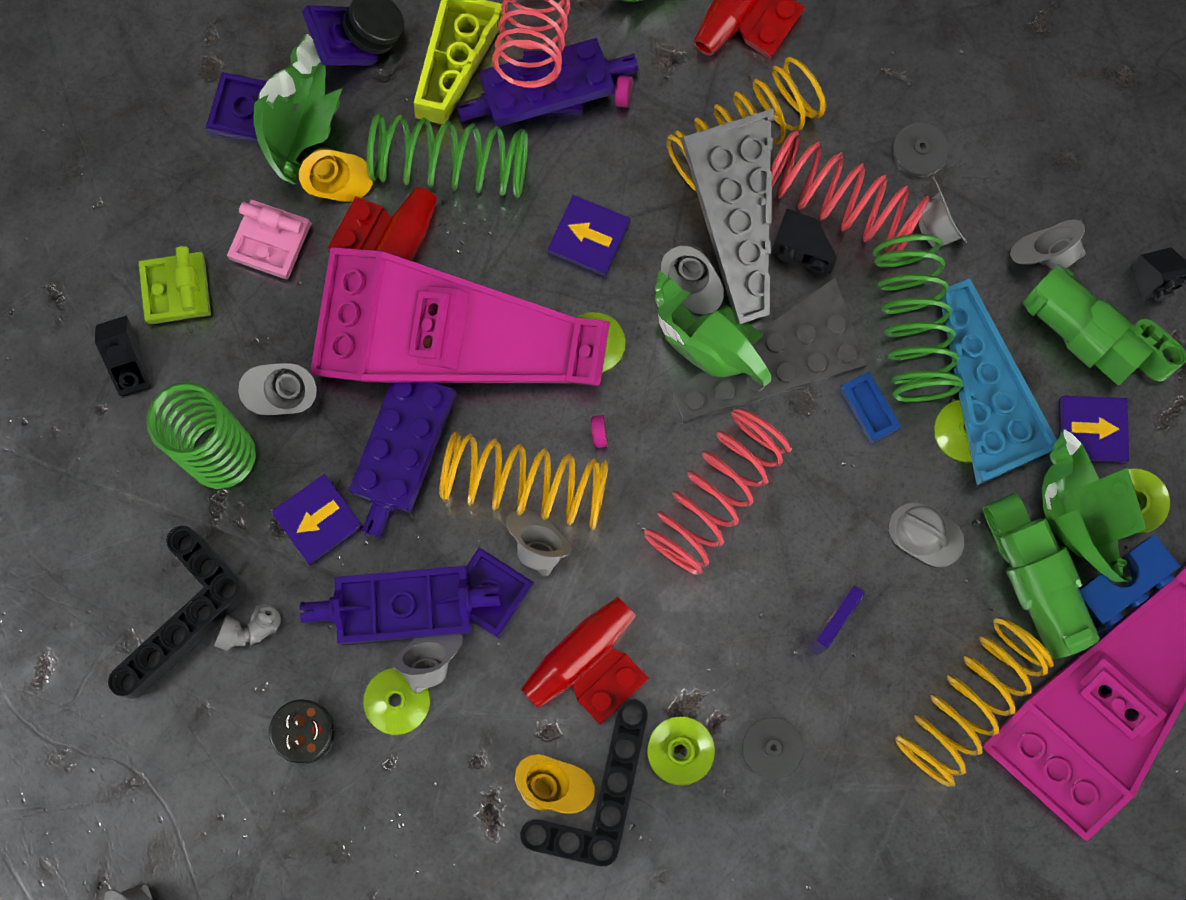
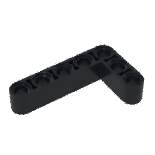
M181 525L171 529L166 539L167 546L204 588L111 672L108 678V687L117 696L129 699L141 696L246 598L247 590L244 582L209 544L188 526ZM190 535L192 537L191 545L186 550H180L179 541L184 536ZM206 559H213V569L207 574H201L200 566L202 562ZM234 582L236 586L234 594L228 598H223L222 588L224 585ZM203 605H209L211 611L209 617L204 621H199L197 619L199 608ZM178 628H183L185 630L183 641L174 645L172 641L173 632ZM153 651H158L160 656L159 662L156 666L149 668L147 665L148 655ZM132 674L134 684L131 689L124 691L121 685L122 679L126 675Z
M628 699L619 706L592 830L587 831L543 820H530L523 825L520 831V839L527 849L596 866L606 867L616 860L648 717L646 706L641 701ZM629 706L637 707L642 714L641 721L634 725L626 723L622 716L624 709ZM622 739L630 740L635 747L634 754L629 758L619 757L615 751L618 741ZM617 772L625 775L627 787L624 791L614 792L609 788L608 778L611 774ZM607 806L617 808L620 813L619 822L612 827L604 825L600 819L601 811ZM533 825L542 826L546 832V838L540 845H533L527 839V831ZM568 832L576 834L579 838V847L573 853L564 852L560 847L561 837ZM600 840L608 841L613 847L612 856L605 861L598 860L593 854V847Z

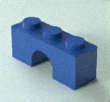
M1155 534L1143 540L1120 557L1126 560L1127 565L1125 566L1129 572V577L1132 578V580L1128 581L1125 588L1114 585L1102 573L1079 588L1095 627L1104 624L1106 628H1109L1123 618L1120 611L1128 605L1134 609L1149 598L1146 592L1152 587L1156 586L1159 590L1175 579L1171 573L1178 569L1180 565Z

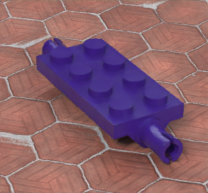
M593 38L564 47L561 54V72L558 78L548 85L537 88L521 87L511 84L500 77L494 67L480 70L478 73L484 93H482V97L455 103L460 122L487 115L493 118L495 126L500 127L615 94L613 79L620 77V75L625 76L638 73L637 59L635 54L631 53L630 55L608 61L603 56L598 39ZM544 52L516 61L534 63L549 59L551 56L549 53ZM554 61L541 67L530 68L516 66L509 62L499 65L507 76L520 81H537L550 74L555 66Z
M440 383L390 384L348 490L353 495L369 500V504H371L364 526L361 528L362 533L369 536L374 535L375 538L381 539V534L390 512H394V509H400L411 513L457 392L453 388L440 385Z
M455 566L334 577L335 592L333 597H330L327 601L301 602L299 610L308 612L300 613L302 623L327 620L335 623L337 644L342 645L470 634V611H472V608L498 607L502 604V598L495 596L501 595L500 585L470 588V585H468L467 567Z

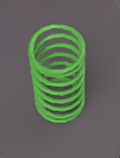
M378 112L373 117L367 146V172L373 182L379 177L383 183L387 178L390 144L398 122L401 121L405 136L403 182L406 186L410 183L411 164L416 141L422 125L425 124L429 144L427 185L430 188L434 186L440 145L447 127H449L453 153L451 188L454 191L458 188L465 146L473 129L476 145L475 191L478 194L482 191L490 147L497 132L500 155L499 194L501 196L506 194L509 173L516 149L513 171V194L516 198L521 195L528 150V134L525 129L522 130L520 128L514 134L506 157L503 132L497 125L489 132L482 153L480 132L474 123H471L465 129L458 148L457 132L455 126L449 120L441 125L434 142L431 123L425 117L417 122L412 136L410 135L407 120L401 114L393 119L388 132L386 131L383 115ZM379 122V148L376 167L374 171V141L377 125Z
M911 234L891 238L877 245L872 252L876 257L873 263L879 267L906 265L926 257L933 258L939 262V267L928 275H895L884 278L877 284V287L882 290L905 289L927 281L937 282L943 287L942 291L932 298L898 299L884 303L880 308L884 313L890 314L913 311L929 305L941 306L946 310L945 315L934 322L901 323L889 326L883 332L889 337L908 336L930 329L944 330L950 334L947 340L936 346L905 347L888 353L886 357L890 360H907L932 353L947 354L953 358L950 364L936 371H911L894 375L889 380L890 382L905 384L896 388L891 395L898 401L920 402L940 399L959 392L963 387L961 378L948 372L957 365L960 357L954 351L945 348L952 343L956 336L952 328L942 324L951 316L953 309L947 303L940 301L949 289L947 282L937 277L944 269L946 262L941 256L934 253L939 250L943 242L937 236L930 234ZM930 240L936 242L934 247L925 251L901 250L882 255L879 254L881 249L905 241ZM913 280L898 284H888L897 281ZM954 385L952 389L928 395H898L904 391L924 386Z
M193 382L176 383L162 390L152 401L147 413V431L153 443L200 484L214 489L230 488L243 481L250 473L256 459L255 443L250 433L207 387ZM178 391H183L182 393H180V394L174 396L173 398H171V399L166 403V405L161 409L160 414H159V417H158V420H157V423H156V418H157V415H158V412H159V408H160V406L164 403V401H165L169 396L175 394L176 392H178ZM194 397V398H189V399L183 401L182 403L178 404V405L172 410V412L167 416V419H166V422H165V425H164V428H163V423H164L166 414H167V412L172 408V406H173L175 403L179 402L180 400H182V399H184V398ZM191 404H196V405H194V406L188 408L187 410H185V411H183V412L181 413V415H180V416L176 419V421L174 422L173 427H172V430H171V433H170V428H171L173 419L177 416V414H178L182 409L188 407L189 405H191ZM198 410H202V411H200V412L196 413L195 415H193V416H191V417L188 418V420H187V421L183 424V426L180 428L179 433H178V436H177V439H176V435H177L179 426H180L181 423L185 420V418H186L187 416L191 415L192 413L198 411ZM208 416V417H206V418L200 420L199 422L195 423V424L193 425V427L188 431V433L186 434L185 439H184L185 432L187 431V429L191 426V424H192L193 422L197 421L198 419H200V418H202V417ZM215 427L213 434L207 441L193 449L196 440L202 433ZM224 442L215 454L210 455ZM230 447L229 451H228L220 460L215 461V460L219 459V458L227 451V449ZM234 455V457L226 465H224ZM240 460V462L232 470H230Z

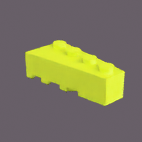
M441 0L414 99L415 118L422 119L425 117L430 122L442 125L450 118L456 107L455 103L459 102L499 31L498 23L503 16L502 4L488 0Z

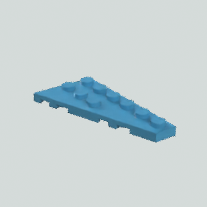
M971 279L949 286L948 292L940 301L947 303L953 309L951 316L945 321V325L952 328L956 333L955 339L949 344L950 350L957 353L960 357L957 365L954 367V372L963 381V387L958 393L976 484L979 485L1050 454L1054 449L1053 445L1057 439ZM942 307V312H943V316H944L945 313H946V310H945V308Z

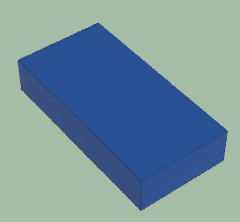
M870 371L840 387V391L871 444L901 428L900 423Z

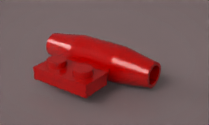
M714 0L706 12L693 43L700 51L712 56L739 30L747 45L770 60L806 7L796 0Z
M415 187L391 217L383 206L355 196L327 247L329 254L331 248L383 251L412 261L427 233L437 197L425 188Z
M619 597L598 609L577 625L543 658L521 687L523 693L536 707L540 708L573 686L577 701L601 725L649 679L626 653L612 649L636 615Z

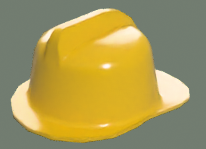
M320 148L313 151L303 160L299 169V181L302 188L308 194L316 197L353 202L355 196L359 198L364 197L373 185V181L368 176L367 162L363 158L329 148Z
M540 754L529 755L520 761L515 771L517 789L526 804L535 810H553L560 813L573 814L581 812L590 806L594 798L595 786L592 778L585 770L549 756Z

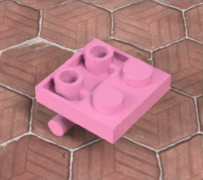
M252 199L250 203L243 201L240 205L239 213L244 215L227 257L229 260L288 280L310 229V219Z

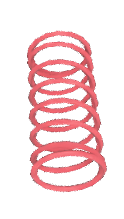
M503 0L501 5L503 16L498 23L500 34L494 43L496 49L492 56L493 67L500 77L511 84L530 88L548 85L558 78L562 66L561 54L565 47L564 35L568 28L567 16L571 9L570 0H561L559 3H556L554 0H545L552 5V7L546 9H533L525 7L515 0ZM509 2L520 10L508 12ZM557 10L560 17L554 22L542 13H550ZM519 14L534 15L544 19L549 25L539 27L522 25L514 21L512 16ZM506 20L518 28L505 30ZM554 28L558 35L551 40L537 31H546ZM513 33L531 34L543 39L546 43L542 44L532 40H513L508 35ZM503 38L508 41L501 45ZM513 45L525 49H543L551 57L541 62L526 63L508 57L503 50ZM501 56L505 61L513 65L526 68L541 67L553 61L555 66L553 71L537 81H520L510 78L501 70L498 58Z
M792 131L783 143L770 169L772 172L773 188L788 160L776 192V198L780 199L783 197L797 173L816 149L809 175L798 201V210L803 209L807 205L826 174L837 161L831 184L819 214L820 221L828 217L849 184L859 173L841 223V231L843 232L850 228L880 185L862 239L863 242H868L873 238L901 198L886 240L894 238L910 192L908 185L898 190L873 225L887 186L886 174L879 176L873 182L853 211L865 176L866 169L864 164L857 165L850 172L832 198L843 167L844 158L842 153L835 154L813 182L822 153L820 142L812 144L792 169L800 145L798 131ZM928 195L923 197L896 237L912 234L930 200ZM908 241L885 247V253L892 252L896 247V251L904 250Z
M733 409L731 412L732 419L751 438L774 451L777 456L776 462L754 456L745 446L723 431H717V438L728 448L750 460L762 475V481L758 482L738 475L725 462L708 451H702V457L714 468L733 478L747 495V502L736 500L719 492L697 473L687 471L688 478L692 482L715 496L727 508L733 517V521L730 522L715 517L700 509L680 492H672L674 499L705 521L718 537V541L715 542L696 535L681 526L662 511L657 512L658 518L677 530L693 545L703 558V562L697 561L682 547L661 533L652 529L644 530V536L652 546L672 562L693 574H702V567L709 565L708 555L701 544L710 547H719L724 544L722 532L716 524L725 527L738 525V515L732 505L740 507L752 506L754 500L751 490L747 485L754 487L766 486L769 481L763 466H781L783 463L782 454H789L791 452V446L782 433L763 418L745 409ZM755 422L771 432L784 445L785 449L778 447L773 439Z

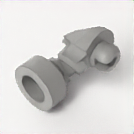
M270 605L256 606L245 628L241 627L239 619L226 615L214 646L227 651L234 646H245L249 643L251 647L256 642L259 643L266 636L273 634L279 627L281 622L279 612Z

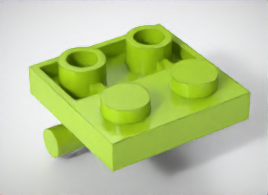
M180 246L175 249V256L138 261L144 319L148 325L211 315L205 256L202 251L189 253L188 247Z

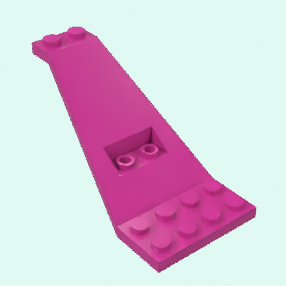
M331 248L310 374L336 379L383 383H573L600 386L610 322L597 319L575 318L383 251Z
M1186 565L1174 575L1175 579L1155 591L1146 601L1137 606L1100 637L1098 643L1087 648L1033 693L1015 711V714L1011 715L999 727V734L990 736L982 745L983 749L1086 842L1135 797L1186 702ZM1108 685L1111 687L1112 692L1102 694L1099 691V687ZM1133 708L1137 710L1138 715L1130 718L1125 714V711Z

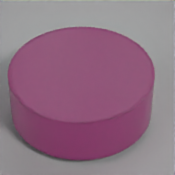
M620 75L618 77L615 90V104L617 107L629 108L633 91L632 76Z
M592 416L591 429L594 447H608L605 416Z

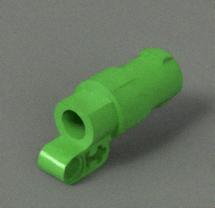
M1059 264L1023 301V305L1033 317L1037 315L1063 338L1068 350L1089 368L1096 365L1118 386L1138 367L1150 378L1160 382L1167 380L1186 362L1185 349L1159 325L1149 319H1141L1133 325L1131 321L1109 302L1106 303L1095 297L1073 277L1074 274L1069 269L1063 268Z
M1016 493L983 507L984 516L1004 560L1011 565L1006 569V573L1023 610L1028 609L1043 646L1048 650L1052 658H1063L1098 643L1100 637L1078 587L1082 586L1079 575L1065 546L1058 547L1047 519L1041 518L1031 521L1022 500Z

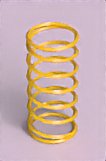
M793 57L785 58L783 68L777 65L773 66L772 76L785 99L800 112L799 125L791 126L786 123L780 105L771 89L761 79H753V89L765 110L772 109L762 95L759 86L766 93L776 113L773 112V119L780 124L781 128L780 137L773 139V144L777 145L783 143L786 129L800 131L804 127L805 116L817 119L822 117L826 110L825 96L815 76L806 65ZM792 62L797 65L812 83L820 100L819 111L814 110L799 93L790 75L789 63ZM778 72L786 80L789 88L794 94L796 101L785 89L784 85L782 84L779 78ZM738 91L734 92V103L742 118L747 117L748 114L740 100L747 107L751 115L757 114L753 105L744 94ZM714 105V114L720 125L725 124L722 115L727 122L734 121L723 106ZM696 117L694 119L697 132L710 128L702 118ZM676 130L674 135L667 136L668 152L681 176L696 191L693 180L683 168L672 145L673 140L678 144L686 157L681 142V137L686 135L682 131Z
M458 431L451 435L445 452L440 478L439 495L442 501L445 502L449 499L457 466L464 448L470 440L471 472L467 498L469 507L474 503L485 463L491 449L495 445L496 465L492 499L493 511L499 508L511 466L519 451L520 476L516 509L518 516L524 513L537 469L544 456V486L541 509L543 521L547 520L550 515L563 472L569 462L566 523L570 526L575 520L593 468V492L589 527L591 530L597 527L609 463L607 460L601 463L600 468L595 457L588 462L574 499L575 459L571 453L565 455L560 462L550 490L551 460L546 448L539 451L536 455L526 480V452L521 443L514 446L502 472V450L496 438L488 442L477 466L478 452L474 436L470 433L461 441ZM453 452L452 463L449 470L450 460Z
M996 618L993 620L996 632L1018 654L1037 666L1042 667L1041 671H1034L1018 664L1000 645L986 636H980L979 641L995 657L1015 669L1023 680L1026 690H1017L1000 682L986 667L971 656H963V661L975 673L1000 691L1010 707L1009 710H1002L985 702L957 677L947 675V681L956 690L976 703L984 712L993 726L992 730L970 722L937 695H930L931 701L963 727L974 741L977 749H969L942 734L923 716L919 714L914 715V720L946 747L957 761L960 770L951 768L936 760L926 750L908 739L905 735L897 734V737H895L897 746L911 761L929 776L947 787L956 786L952 775L966 774L965 763L958 751L973 756L983 754L982 743L975 731L988 736L999 734L998 722L993 713L1003 716L1015 714V703L1010 694L1017 696L1032 694L1031 682L1027 675L1043 677L1048 674V668L1054 667L1053 658L1048 650L1030 633L1007 619ZM999 624L1006 626L1033 651L1036 657L1015 643ZM915 754L933 765L943 776L927 766Z

